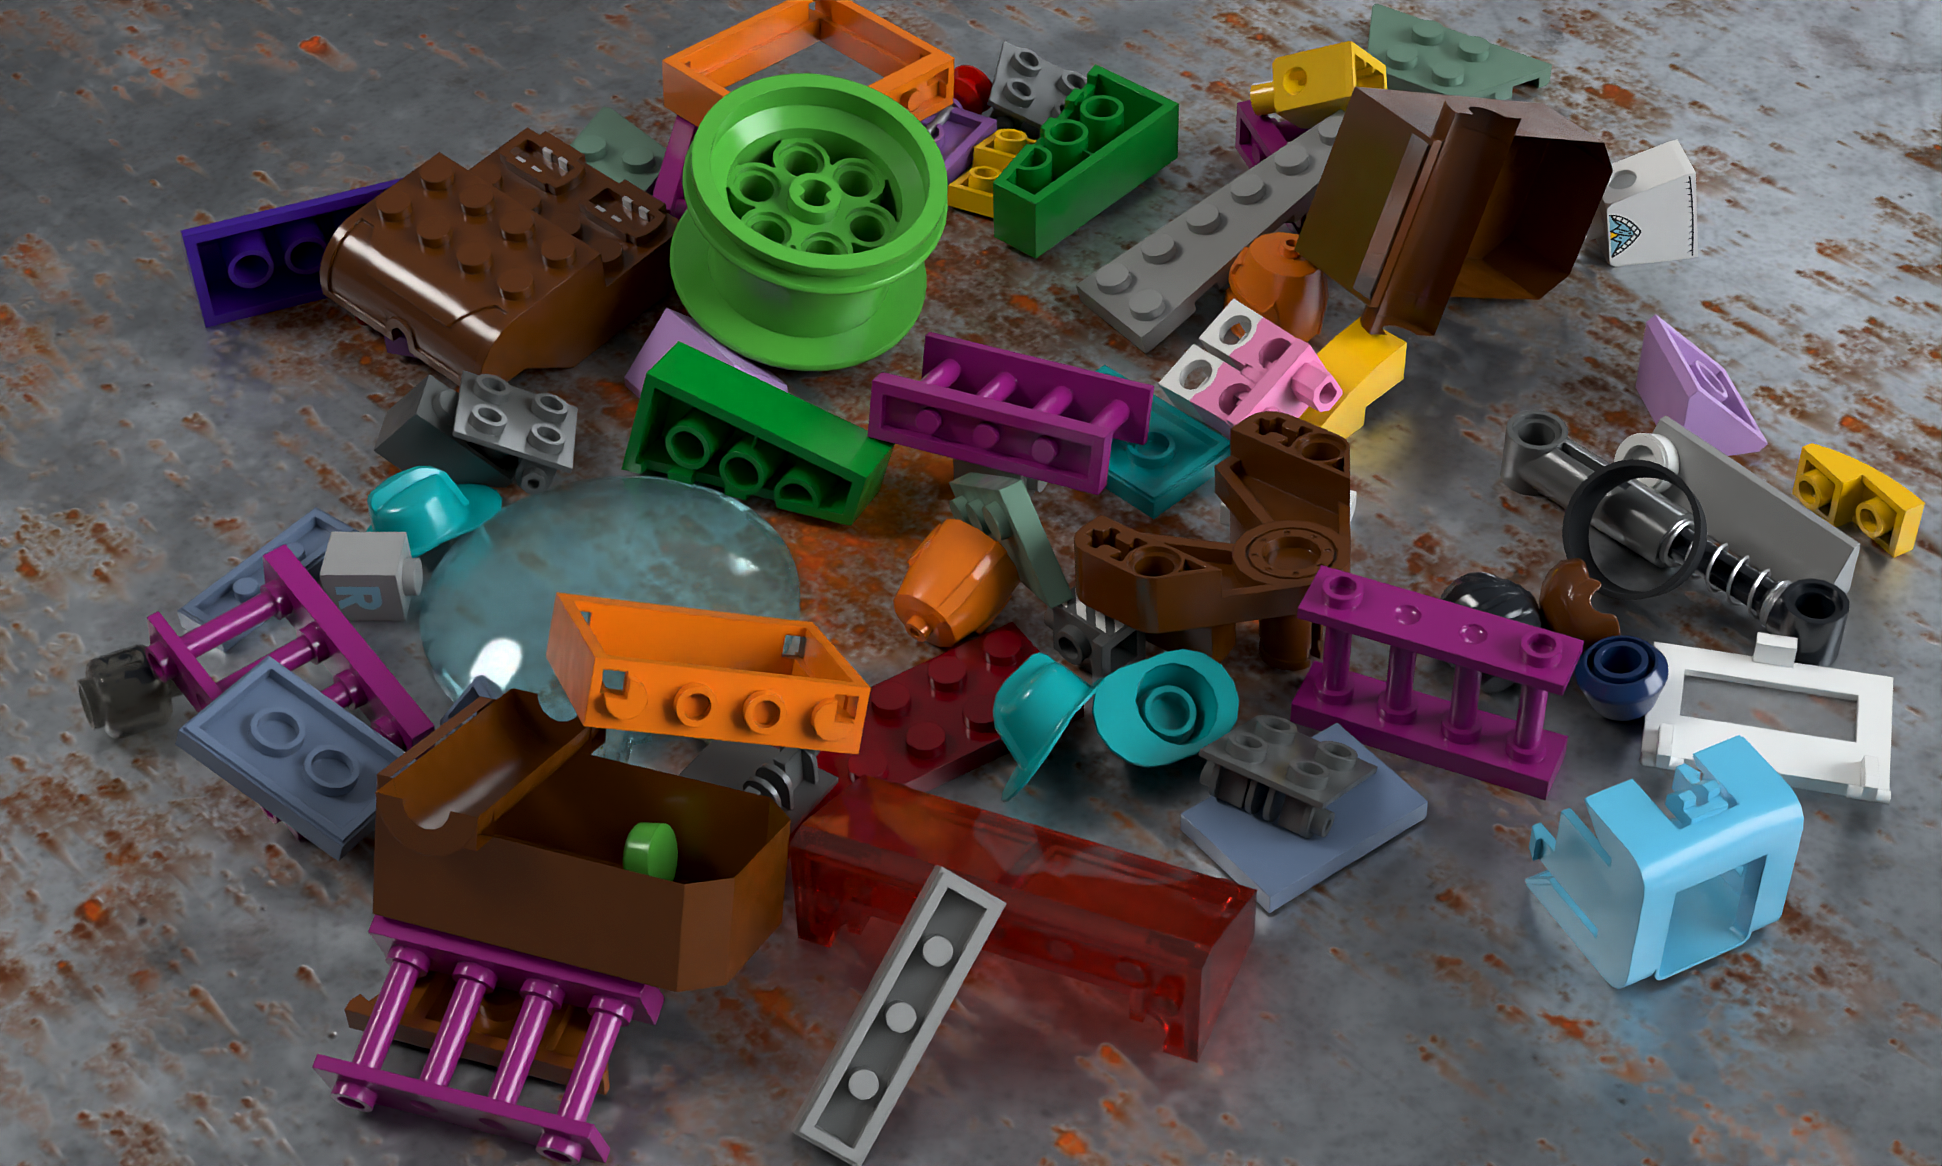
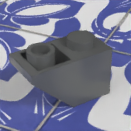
M432 375L426 376L387 411L373 451L402 471L415 466H433L445 471L456 485L469 483L506 488L513 482L518 467L517 456L452 436L458 392L448 388Z

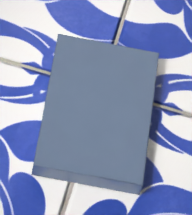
M269 655L179 728L175 743L179 748L337 861H340L375 829L377 774L405 753V751ZM412 760L401 770H399L397 773L391 776V778L396 777L398 774H400L402 771H404L417 760Z
M1338 723L1311 738L1320 742L1334 741L1345 744L1357 752V758L1378 766L1375 774L1326 807V809L1335 813L1333 825L1326 837L1322 838L1314 834L1311 838L1307 839L1300 834L1277 824L1280 815L1274 822L1265 820L1263 818L1265 802L1257 813L1251 814L1245 811V806L1239 808L1219 798L1210 796L1181 813L1180 830L1268 913H1271L1394 838L1427 816L1428 801Z

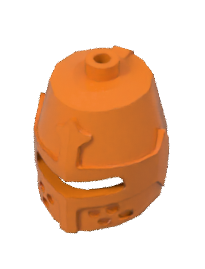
M1276 232L1261 235L1254 239L1249 248L1244 247L1230 267L1228 277L1230 287L1226 289L1222 311L1234 298L1296 339L1299 338L1307 343L1315 335H1319L1322 330L1329 298L1327 275L1294 250L1299 238L1298 234ZM1240 323L1230 328L1231 332L1239 339L1246 333Z
M947 518L942 525L939 523L908 559L909 568L893 599L898 618L904 624L905 630L911 637L917 641H926L938 647L951 648L974 631L980 635L994 621L1012 597L1011 593L1020 583V578L1015 564L1007 554L1006 549L998 541L996 542L981 530L961 520Z

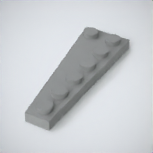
M1339 109L1076 284L1080 301L1145 354L1154 349L1196 311L1194 302L1211 287L1220 290L1229 282L1230 267L1244 247L1249 248L1254 239L1261 235L1275 232L1284 223H1296L1309 211L1345 111Z

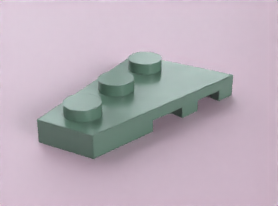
M970 472L949 482L955 498L949 501L954 519L961 520L981 530L996 542L998 541L1006 549L1007 554L1016 566L1020 581L1050 609L1074 598L1022 479Z

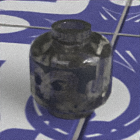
M136 644L94 657L88 662L85 678L77 680L76 684L83 711L93 730L102 728L110 737L122 739L163 726L171 719L173 713L172 698L182 696V692L172 679L164 683L157 677L145 655V647L147 646Z

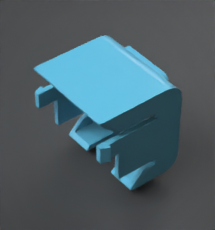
M1740 735L1693 753L1695 765L1703 773L1701 781L1699 780L1701 772L1685 763L1676 767L1672 789L1675 792L1668 794L1665 806L1676 818L1668 819L1632 778L1585 798L1584 801L1597 838L1571 808L1561 811L1557 839L1551 835L1541 822L1532 826L1529 842L1532 860L1539 859L1548 870L1526 878V886L1604 980L1612 987L1621 989L1652 975L1657 980L1668 978L1741 946L1750 938L1753 931L1774 923L1781 917L1803 831L1804 816L1802 807L1789 784Z

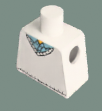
M1678 139L1611 164L1613 173L1584 241L1596 239L1607 263L1614 267L1698 257L1696 172Z

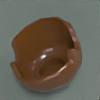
M1581 558L1561 560L1549 570L1542 582L1539 609L1546 630L1584 640L1582 655L1596 642L1621 634L1619 622L1615 615L1601 613L1592 607L1591 597L1596 591L1601 589V582L1589 577L1586 563Z

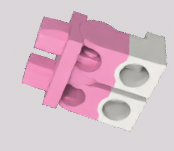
M1234 298L1199 337L1207 351L1193 344L1158 383L1177 409L1200 423L1203 422L1216 429L1229 440L1230 428L1255 413L1279 411L1299 418L1309 406L1320 413L1329 411L1342 396V389L1334 377L1327 371L1310 344L1299 338L1296 339ZM1240 323L1246 332L1237 344H1224L1223 340L1226 332L1233 325ZM1201 367L1207 378L1197 389H1185L1184 383L1188 375L1193 370Z

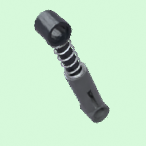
M1541 410L1522 411L1513 415L1507 422L1500 476L1503 483L1510 490L1519 494L1529 496L1544 495L1566 509L1579 485L1596 470L1611 463L1568 438V428L1565 422L1550 412ZM1637 479L1624 482L1605 495L1596 507L1590 525L1658 568L1666 566L1677 567L1684 564L1692 547L1695 529L1694 517L1691 512ZM1707 540L1703 557L1694 571L1698 576L1691 575L1688 579L1698 580L1703 578L1709 592H1726L1727 602L1731 606L1745 604L1748 608V615L1752 619H1759L1760 623L1765 625L1769 634L1798 638L1795 663L1828 667L1834 663L1839 654L1849 613L1850 601L1844 591L1830 582L1812 578L1798 580L1794 583H1790L1789 580L1775 582L1770 579V568L1760 573L1749 566V555L1739 560L1728 553V543H1723L1718 547ZM1709 582L1714 586L1718 587L1719 589L1712 588L1709 585ZM1730 596L1734 597L1735 599H1737V600L1740 601V602H1734V601L1730 598ZM1751 609H1753L1754 611H1756V612H1757V615H1755V614L1751 611Z

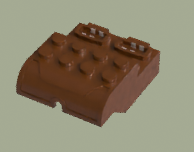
M527 127L469 170L439 152L354 212L335 231L325 249L320 266V284L323 295L393 342L402 336L403 332L411 354L460 386L463 370L477 375H495L508 382L525 368H574L674 290L675 286L670 269V247L679 219L667 213L665 203L626 179L618 183L588 165L585 154L547 131L539 135Z

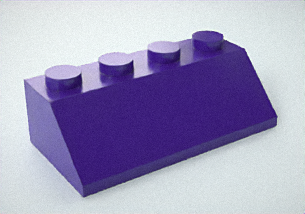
M402 178L180 230L186 264L205 327L208 328L328 298L322 292L320 266L331 237L349 216Z

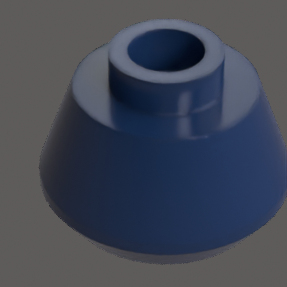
M1628 635L1611 636L1596 642L1580 656L1575 667L1577 684L1593 709L1601 716L1617 721H1629L1647 714L1654 707L1669 674L1667 660L1660 650L1643 639Z

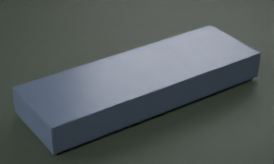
M315 507L177 610L181 626L191 631L260 594V586L265 584L263 555L284 544L287 545L315 581L318 582L331 532L359 531ZM264 622L243 632L242 634L232 638L231 640L219 645L216 648L223 651L224 653L227 652L230 648H232L234 645L240 642L243 638H245L247 635H249L251 632L257 629Z

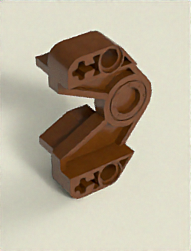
M1279 411L1255 413L1230 428L1231 455L1214 466L1215 493L1230 510V543L1140 533L1103 515H1099L1075 533L1076 595L1079 601L1135 630L1145 632L1147 642L1166 651L1187 649L1201 652L1221 664L1236 644V623L1259 620V655L1261 659L1269 666L1280 670L1296 671L1311 667L1309 649L1310 655L1318 659L1323 657L1324 641L1322 639L1324 626L1297 618L1298 607L1321 565L1351 573L1350 445L1340 435Z

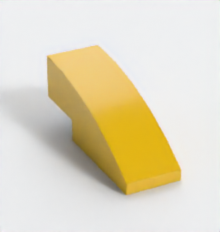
M1361 317L1336 335L1317 353L1327 371L1334 377L1342 389V396L1329 411L1320 413L1309 406L1299 417V419L1336 433L1345 439L1364 426L1365 408L1404 379L1407 342L1384 329L1383 331L1387 335L1369 334L1361 326Z

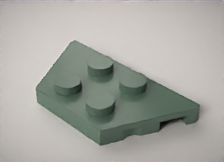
M1377 3L1372 6L1367 52L1386 65L1388 90L1506 100L1512 98L1513 86L1529 81L1537 88H1541L1550 82L1552 64L1489 43L1482 37L1469 36L1443 27L1440 23L1433 20H1423Z
M604 106L570 146L585 154L588 165L616 182L620 183L626 179L650 195H653L666 148L612 108Z

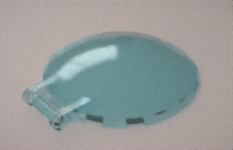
M606 476L565 483L548 488L539 494H530L506 505L479 528L465 533L449 549L435 568L422 599L419 621L423 650L433 669L434 678L453 702L460 697L474 678L482 673L499 685L504 694L511 688L537 693L542 710L550 718L557 721H569L574 719L577 713L546 658L556 592L799 621L801 610L800 582L791 552L781 536L764 518L740 501L699 484H687L663 477ZM580 611L587 622L589 612ZM785 636L782 654L787 653L794 636ZM604 670L602 681L607 688L622 690L625 672ZM606 729V742L591 755L628 763L633 745L652 742L651 733Z

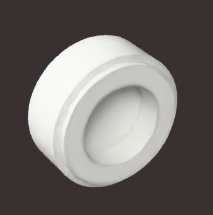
M1636 433L1627 437L1618 447L1614 462L1630 459L1651 461L1670 469L1676 475L1679 472L1678 452L1674 444L1660 434ZM1637 478V480L1658 493L1666 491L1672 485L1661 479Z

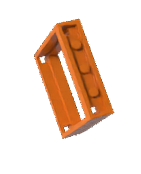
M786 0L663 59L664 107L699 127L708 111L725 95L730 93V91L725 89L726 87L821 41L883 76L884 78L868 85V87L892 98L912 113L919 121H922L953 104L955 58L851 0ZM815 1V10L809 8V4Z
M556 592L546 658L583 726L859 754L871 687L813 622ZM580 611L589 612L587 622ZM786 635L801 637L799 650L794 655L782 654ZM604 670L625 672L622 690L611 689L605 686L602 681Z

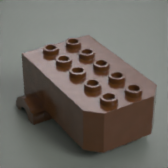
M1354 87L1294 250L1366 304L1360 322L1361 326L1369 334L1387 335L1383 331V327L1391 325L1404 328L1416 335L1434 336L1450 297L1540 300L1567 278L1572 271L1613 173V168L1603 141L1542 103Z
M511 688L497 700L480 696L377 774L373 914L673 992L723 986L728 984L782 923L791 819L771 797L591 755L606 742V728L583 726L578 715L569 721H557L550 718L542 710L537 693ZM477 712V715L474 716L471 720H469L467 723H465L463 726H461L459 729L453 732L450 736H448L446 739H444L442 742H440L438 745L432 748L429 752H427L425 755H423L421 758H419L417 761L411 764L408 768H406L396 777L391 778V776H393L395 773L401 770L404 766H406L408 763H410L412 760H414L416 757H418L420 754L426 751L429 747H431L433 744H435L437 741H439L441 738H443L445 735L451 732L454 728H456L458 725H460L462 722H464L466 719H468L470 716ZM640 822L666 823L673 829L678 848L677 869L673 881L623 869L625 842L628 834L636 824Z

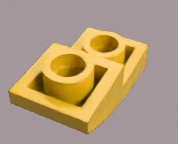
M1000 129L974 147L972 168L948 185V206L994 218L993 182L1026 144H1035L1036 140L1027 138L1026 133L1016 129Z
M1814 443L1802 447L1792 494L1807 509H1810L1836 528L1852 521L1866 536L1872 538L1893 558L1913 550L1925 502L1889 476L1853 457Z

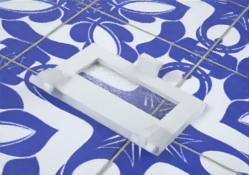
M1757 632L1753 656L1654 641L1653 646L1660 650L1667 660L1669 674L1654 707L1645 714L1639 763H1641V766L1675 771L1677 766L1685 763L1701 772L1695 765L1693 753L1740 735L1758 751L1790 787L1844 795L1850 799L1889 805L1891 799L1889 788L1894 677L1795 663L1798 638Z

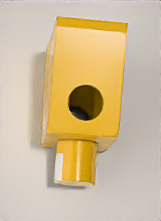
M1352 41L1285 55L1273 60V80L1257 82L1251 85L1250 99L1253 111L1257 116L1276 113L1299 128L1309 129L1339 109L1346 112L1354 87L1387 89L1386 65Z

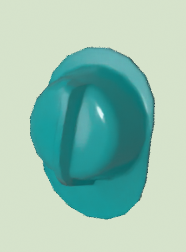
M415 466L388 477L368 495L367 504L371 525L366 532H407L411 556L416 558L443 542L473 531L492 521L501 511L503 499L497 490L486 485L469 483L456 485L449 475L441 469L433 466Z
M1187 649L1164 652L1117 669L1103 678L1104 684L1093 697L1092 716L1095 727L1108 749L1125 762L1145 768L1166 766L1198 754L1200 749L1231 731L1237 721L1239 698L1234 681L1224 667L1204 653Z
M1036 653L1031 655L1003 682L995 696L993 707L994 725L999 736L1018 764L1002 792L1001 800L1003 802L1010 801L1029 782L1057 743L1074 714L1104 684L1103 678L1105 677L1099 678L1090 685L1048 655Z

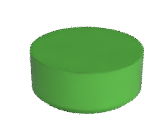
M640 822L636 824L628 834L625 842L623 869L673 881L678 860L677 841L673 829L666 823Z

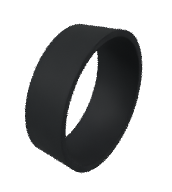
M1630 459L1613 462L1596 470L1579 485L1565 511L1562 538L1567 559L1581 558L1586 563L1589 577L1601 582L1602 587L1596 592L1613 599L1640 600L1666 594L1682 585L1694 573L1705 551L1707 523L1699 500L1678 475L1658 463ZM1656 478L1675 485L1687 496L1694 517L1693 543L1686 561L1671 579L1661 586L1646 592L1632 591L1611 582L1595 564L1589 546L1590 522L1596 507L1612 489L1629 480Z

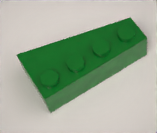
M1095 64L1087 73V84L1082 89H1073L1065 99V109L1057 118L1049 117L1040 127V138L1035 144H1026L993 182L994 237L1036 259L1177 159L1179 103Z
M678 341L646 373L621 470L642 474L646 469L668 474V481L690 487L695 481L725 488V495L743 500H747L751 495L775 500L777 508L851 526L880 491L895 443L867 437V430Z

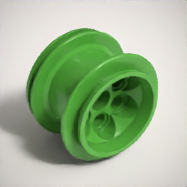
M794 73L766 77L745 84L719 100L703 118L686 154L682 184L687 210L676 226L670 247L672 280L686 310L700 327L727 348L749 359L773 367L797 371H830L856 366L884 354L907 335L921 313L927 288L924 261L938 244L946 224L948 211L947 172L942 154L935 140L912 113L892 98L863 84L830 75Z

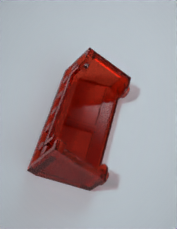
M865 774L803 822L789 843L798 938L830 948L845 924H847L848 932L858 935L862 934L871 916L902 925L934 867L939 865L1007 903L981 950L1129 995V1019L1143 1023L1146 1015H1150L1160 1023L1167 1034L1163 1043V1052L1198 1063L1255 933L1256 889L1239 885L1229 879L1205 875L912 789L902 783L888 782Z

